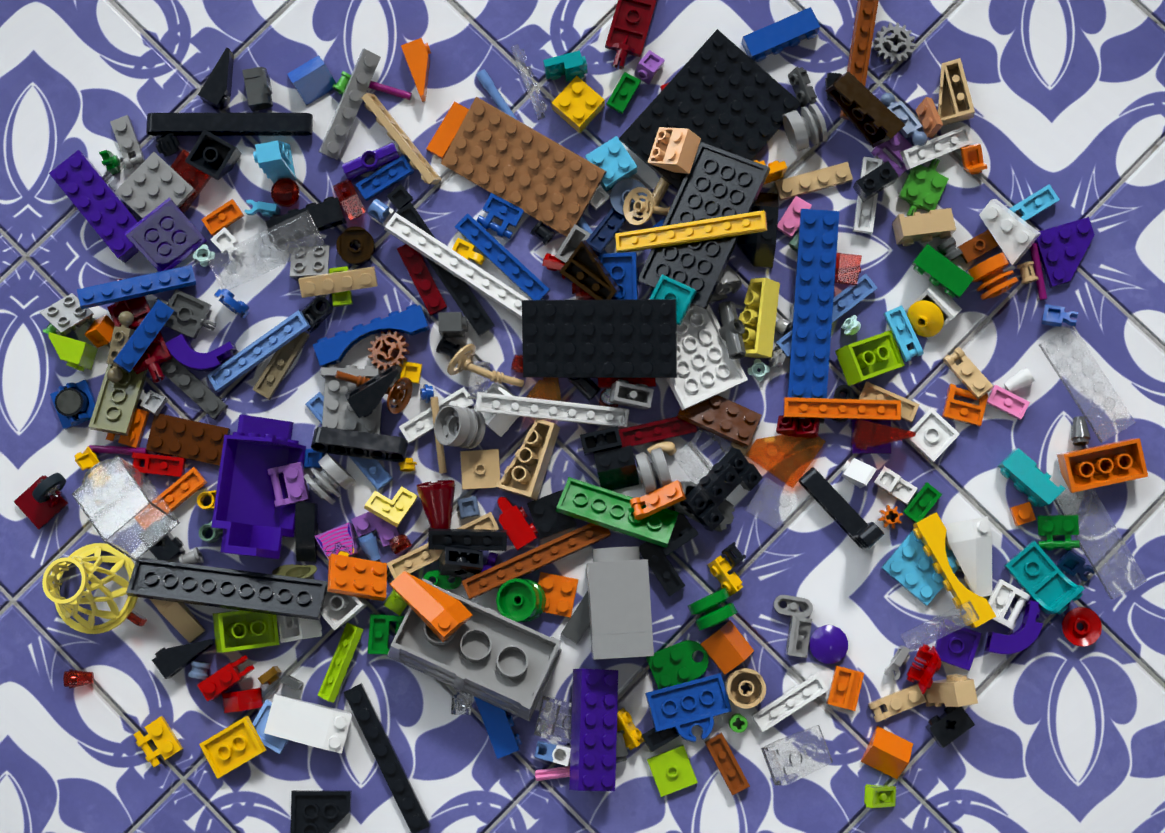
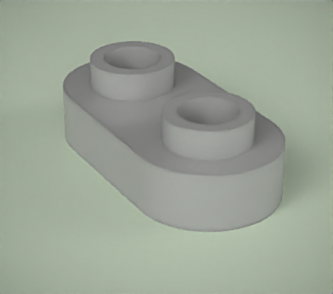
M779 595L773 602L775 611L783 615L806 618L813 611L812 603L805 598ZM781 601L786 602L785 608L780 607ZM801 604L805 605L806 607L805 611L803 612L799 610V606Z

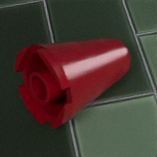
M438 480V482L431 483L430 481L418 484L417 492L430 528L450 529L455 492L454 480Z

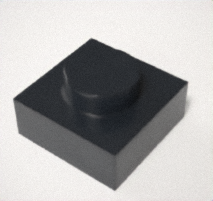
M401 184L387 195V198L398 210L414 200Z

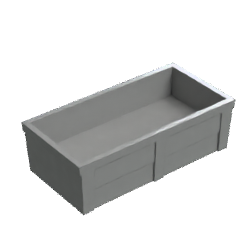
M423 579L424 582L459 600L473 616L447 640L442 642L409 607L391 643L387 657L530 722L561 653V640L548 637L496 613L497 611L488 607L484 608L434 585L433 582Z

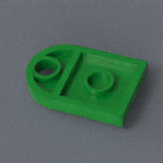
M685 640L655 652L654 656H646L658 689L689 682L700 677L706 671L709 662L707 652L698 642L692 640ZM697 650L703 653V659L700 662H695L692 658L693 653Z

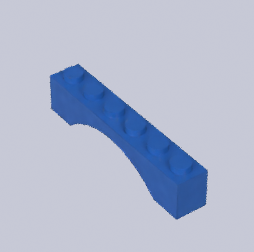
M413 304L406 307L405 311L389 313V317L383 319L378 317L372 319L370 324H359L352 327L353 330L337 332L332 338L324 337L318 339L317 343L313 344V348L320 366L327 367V365H335L342 362L345 355L354 345L362 339L381 333V331L388 332V330H391L392 332L397 331L413 336L430 330L421 305Z

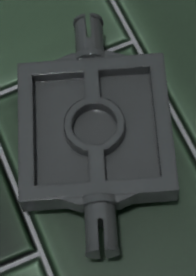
M175 289L173 296L168 302L156 298V301L159 299L174 310L164 326L193 339H196L203 326L212 331L215 329L216 323L207 320V314L212 305Z

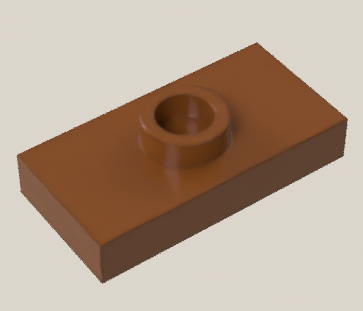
M988 229L957 248L962 250L963 254L961 256L967 264L999 245Z

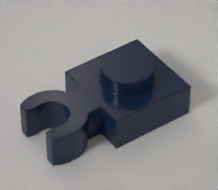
M1067 550L1057 562L1059 568L1073 577L1078 573L1083 581H1088V576L1084 574L1085 572L1095 573L1092 566L1084 565L1086 563L1084 558L1071 550Z

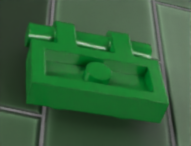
M1078 514L1037 516L1038 535H1047V541H1039V546L1042 549L1054 551V549L1065 548V550L1080 548V540H1072L1071 535H1079ZM1053 535H1065V541H1054Z

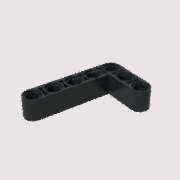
M811 467L798 479L804 489L861 549L871 548L884 535L883 531L874 522L866 523L814 467Z

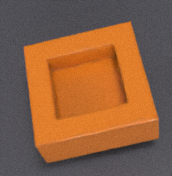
M1030 501L1010 508L1016 526L1036 520Z

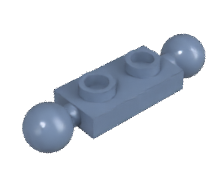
M883 94L880 101L905 124L900 130L905 138L913 136L912 141L914 145H925L928 137L926 133L922 132L923 126L902 101L895 103L893 94Z

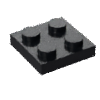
M563 490L539 498L537 501L534 500L527 503L540 540L576 526L573 517L556 512V507Z

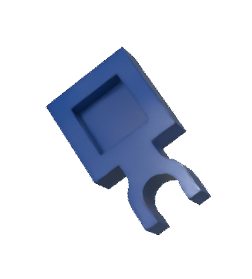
M1045 304L1042 324L1062 327L1063 322L1076 327L1077 320L1070 318H1077L1078 312H1064L1065 307Z

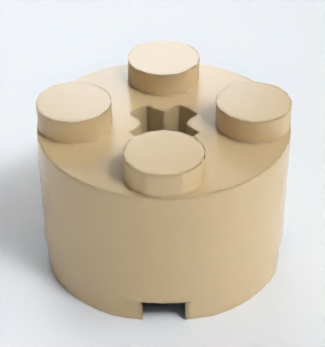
M739 668L730 673L726 679V694L728 699L736 706L749 709L763 701L766 694V684L763 677L757 671L749 668ZM745 683H747V686L750 687V690H746V692L743 693L741 685L743 686L745 685Z

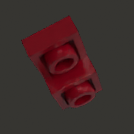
M780 415L776 432L793 437H818L820 421L818 418L799 419Z

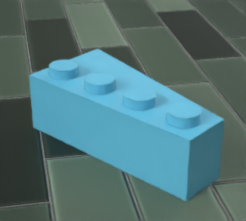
M277 140L255 145L256 151L253 152L255 163H258L259 168H262L263 173H266L268 179L270 178L274 184L296 180L290 144Z

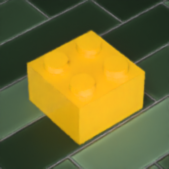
M578 76L552 102V110L578 133H581L605 107V100Z

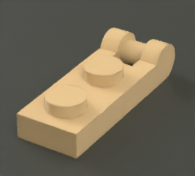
M957 347L950 356L947 355L943 358L945 364L977 400L993 389L990 381L971 362L960 347ZM957 359L962 362L958 366L955 364Z
M918 683L872 701L868 705L875 714L873 716L875 722H880L927 701ZM883 704L887 710L885 712H882L880 706Z

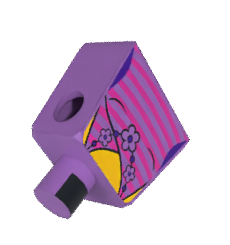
M350 522L315 536L328 560L331 553L349 557L358 554L354 528Z

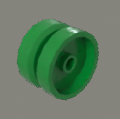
M515 578L501 585L497 592L496 603L502 616L515 622H528L535 620L542 614L545 609L546 597L540 584L534 580Z
M726 588L687 606L691 615H697L702 612L705 614L695 621L699 631L710 626H716L738 613L733 603H728L722 607L720 605L730 597Z

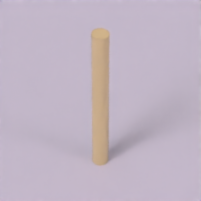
M438 396L430 397L433 425L439 412ZM435 436L439 473H447L444 445L440 444Z

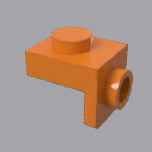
M978 143L960 148L963 169L974 175L982 173V170L987 169V164L983 161L981 144Z

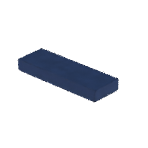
M613 207L586 240L598 257L627 221L625 216L616 212Z

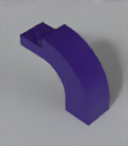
M183 334L165 343L177 361L191 369L205 372L214 371L223 364L222 359L227 360L233 357V353L237 351L235 345L229 341L211 352L199 353L192 348L189 340Z
M1026 601L1022 623L1015 632L1008 635L988 632L984 651L997 654H1013L1029 647L1037 639L1043 623L1035 622L1036 618L1038 619L1040 615L1039 602Z

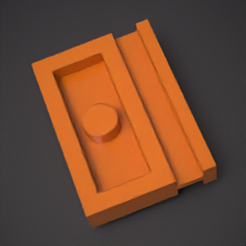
M835 666L826 704L855 711L864 673Z

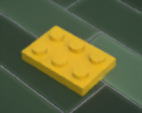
M249 716L240 719L199 744L217 779L266 751Z

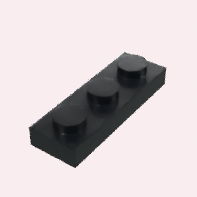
M646 541L639 546L640 554L644 559H648V566L669 597L685 586L659 545Z

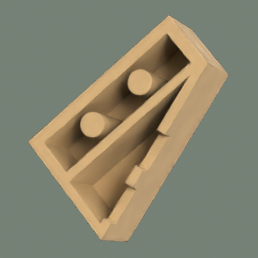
M951 208L930 210L928 213L923 214L914 212L913 216L905 217L904 214H898L892 223L896 244H903V246L913 245L915 241L920 240L922 243L930 242L935 237L946 239L951 237V234L956 231Z

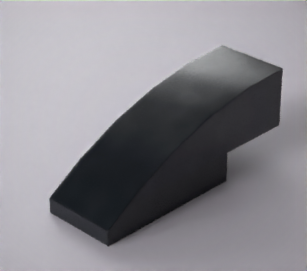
M296 502L295 543L297 561L317 562V540L315 538L318 535L317 503Z

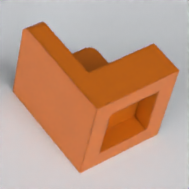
M107 315L94 320L84 335L99 348L110 343L115 326L114 322Z

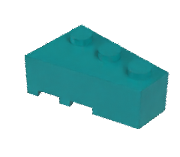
M1019 448L1013 450L998 465L1001 469L1000 473L1005 478H1010L1014 482V487L1019 492H1024L1028 496L1027 500L1035 507L1050 505L1066 489L1062 485L1057 487L1050 481L1051 475L1047 472L1043 474L1037 467V463Z

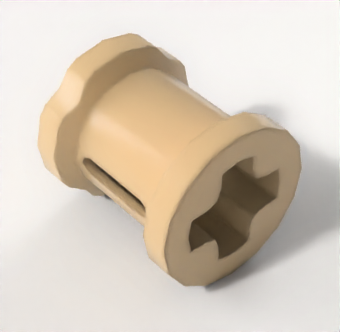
M1034 261L1016 266L1021 273L1022 285L1039 280L1034 272Z

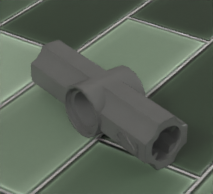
M733 301L722 302L718 307L722 323L719 333L722 339L726 341L729 358L733 360L741 359L746 354L742 338L745 327L738 319L735 303Z

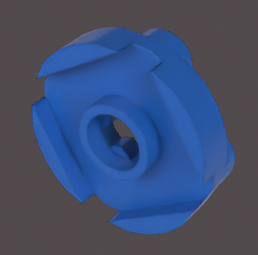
M218 289L214 294L215 297L220 296L219 301L235 314L237 312L239 314L242 313L240 316L242 319H245L249 314L248 310L250 307L242 301L233 299L235 295L228 289Z

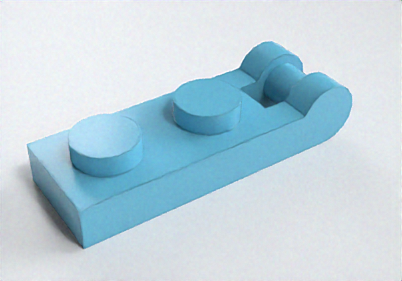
M1049 184L1009 209L1014 213L1019 210L1022 214L1020 218L1027 221L1057 203L1060 199Z
M901 305L885 312L884 317L904 361L907 362L914 356L919 357L923 355V349L903 306ZM912 343L913 349L908 351L906 345Z

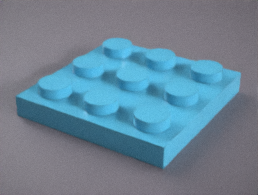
M912 530L881 568L924 605L928 606L943 588L942 581L944 579L941 574H937L932 565L934 562L931 556L928 557L925 554L923 542L921 539L918 540ZM945 545L949 565L953 573H955L960 566H957L955 562L956 557L953 551L949 550Z

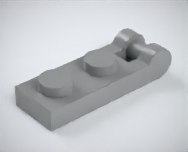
M126 115L110 121L126 168L131 169L134 167L133 165H141L145 158L130 117ZM136 153L135 157L130 158V155Z

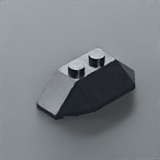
M760 192L751 211L766 212L767 231L740 235L737 241V246L753 267L773 268L779 210L778 194Z

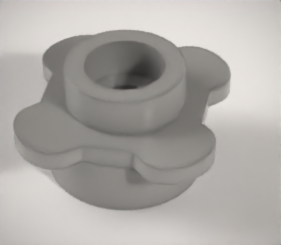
M782 349L772 351V358H768L770 367H780L783 364L785 353H782Z

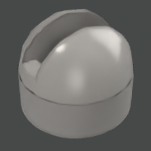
M786 319L777 320L775 324L776 331L785 335L791 322Z

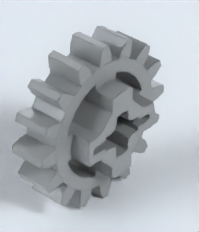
M898 22L895 27H893L892 23H889L888 28L882 26L881 31L877 32V38L873 42L877 44L874 50H879L877 57L883 56V62L889 59L890 64L894 60H896L897 64H900L901 58L906 61L908 56H911L913 52L911 49L915 47V44L911 42L914 41L915 36H910L911 30H905L906 25L900 28Z

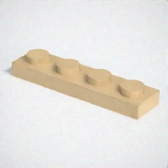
M848 162L775 181V187L779 200L782 201L851 182L853 177Z
M375 266L298 279L302 298L378 286Z

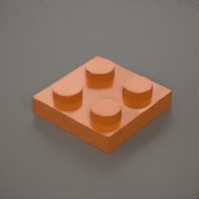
M540 572L538 584L544 590L546 597L543 612L571 618L578 579Z

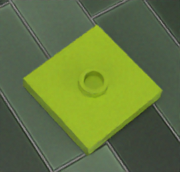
M684 745L647 759L661 797L698 783Z

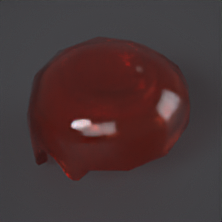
M280 178L271 188V197L277 205L291 207L300 197V188L294 180Z

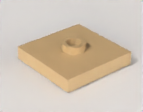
M499 449L460 451L462 490L497 488L495 486L501 480Z

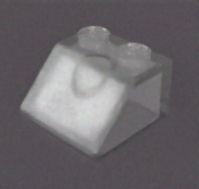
M543 696L534 735L549 740L571 743L572 702Z

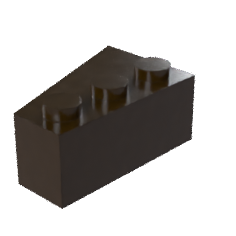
M582 240L562 267L560 273L596 300L614 299L619 293L620 288L588 242Z

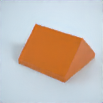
M731 620L700 643L724 675L744 662L754 652L753 648Z
M877 726L860 762L898 779L909 764L913 743Z

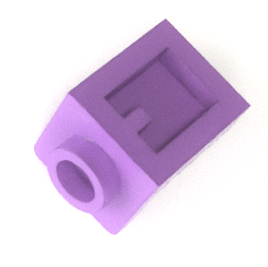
M649 50L639 61L634 75L645 83L650 84L653 76L663 66L665 60Z

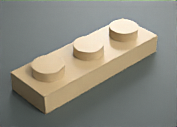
M867 381L858 398L865 400H901V419L910 423L913 422L920 405Z

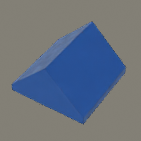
M319 55L287 74L306 106L332 91V86L337 84Z

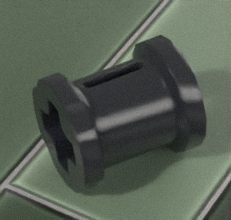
M542 221L538 222L530 233L543 241V245H547L555 236V232H551L546 228Z
M442 337L436 352H442L452 359L460 350L461 345H455L447 341L445 337Z
M735 542L721 551L731 561L732 567L746 558V555H742L735 546Z

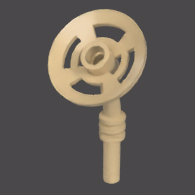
M637 187L627 194L623 205V212L629 223L642 225L650 219L652 213L667 216L671 207L654 206L652 193L646 188ZM638 193H645L647 194V197L643 195L639 196ZM633 199L635 200L633 211L630 212V204ZM634 217L643 218V220L637 221Z
M468 344L461 348L454 355L447 368V372L450 375H456L463 370H469L495 383L501 384L503 382L519 387L524 385V380L506 376L504 373L494 370L491 372L474 365L472 359L476 352V346L473 344Z

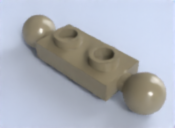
M129 311L120 313L118 320L121 327L114 326L107 359V364L113 365V367L108 370L107 378L114 383L122 379L123 373L120 367L112 361L135 331L129 328L134 322V315Z

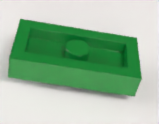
M624 72L606 106L623 114L638 89L641 80Z
M926 482L902 513L916 523L926 516L942 494Z

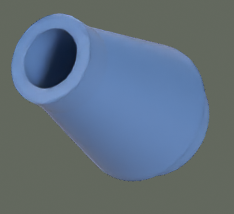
M372 532L358 538V544L369 560L376 561L381 558L376 536Z

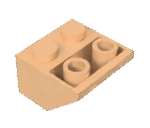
M659 127L648 163L675 173L690 174L701 138L689 129Z

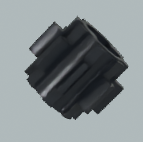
M172 133L165 134L156 139V148L159 154L162 153L164 157L180 150L178 147L180 146L177 136L173 137Z

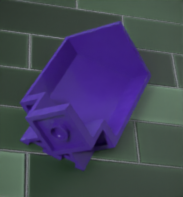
M239 415L237 432H233V435H224L211 528L223 529L220 553L279 559L282 536L294 538L296 503L275 507L274 501L276 499L272 480L267 471L270 468L302 462L304 466L306 446L299 445L297 440H291L294 422ZM281 473L278 476L283 499L288 498L284 474Z

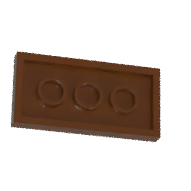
M716 395L683 411L680 408L677 418L747 449L762 415Z
M164 414L154 415L146 450L220 466L224 435H229L230 429Z

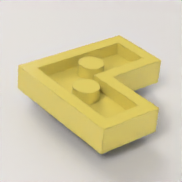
M402 486L392 500L374 491L366 502L364 509L398 527L416 502L418 496Z

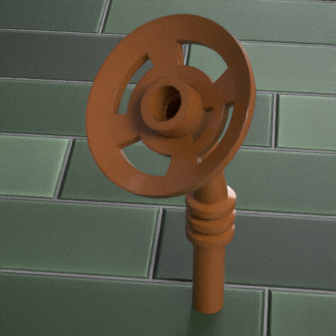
M338 370L335 374V378L354 383L357 387L370 380V378L366 379L364 376L359 375L357 377ZM402 377L398 379L386 391L385 394H388L387 408L389 412L397 414L407 406L413 390V385L409 378Z

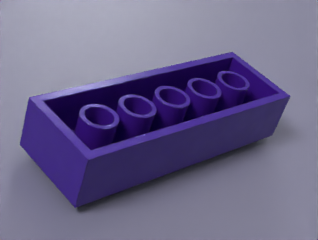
M77 150L49 173L119 260L126 263L139 252L137 247L124 234L139 222L138 219L80 150Z
M573 669L569 790L615 791L618 670Z

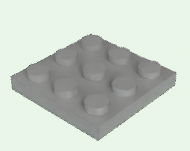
M153 152L124 181L115 193L141 218H144L169 197L180 207L196 190Z
M325 376L322 427L380 434L382 399L371 415L358 418L345 394L357 388L356 384L335 377Z

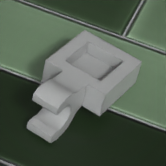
M900 645L891 660V664L885 669L884 674L888 675L891 670H894L895 676L893 680L897 681L900 677L899 667L902 664L905 665L909 660L910 655L908 653L910 649Z

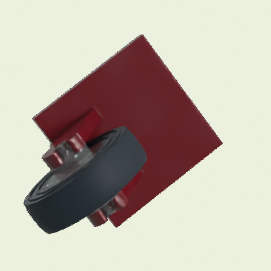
M54 473L49 477L42 475L14 501L39 530L68 504L60 491L65 486L66 479L60 473Z

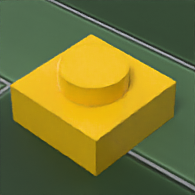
M403 361L400 378L407 377L412 383L420 384L423 365Z

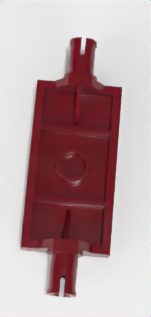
M618 0L605 48L617 51L613 67L617 68L619 64V69H624L628 54L637 57L642 56L657 0Z
M145 296L115 302L107 307L114 325L117 327H121L118 320L120 313L124 311L131 312L134 315V322L129 328L133 330L137 329L151 310ZM159 331L133 367L136 374L148 369L154 383L160 382L158 377L161 381L165 379L159 364L172 359L161 331Z

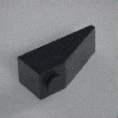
M227 47L198 93L202 101L220 111L229 104L232 88L234 55Z
M395 365L345 394L348 403L358 418L362 416L367 417L376 409L399 373Z
M215 639L167 649L164 647L155 653L156 657L152 662L165 679L172 678L190 664L191 661L213 646Z

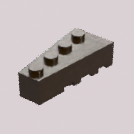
M849 71L840 76L825 90L873 148L892 139L905 126L892 111Z

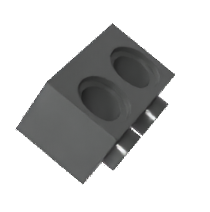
M462 312L438 313L439 333L442 337H465V332H468V320L463 316Z

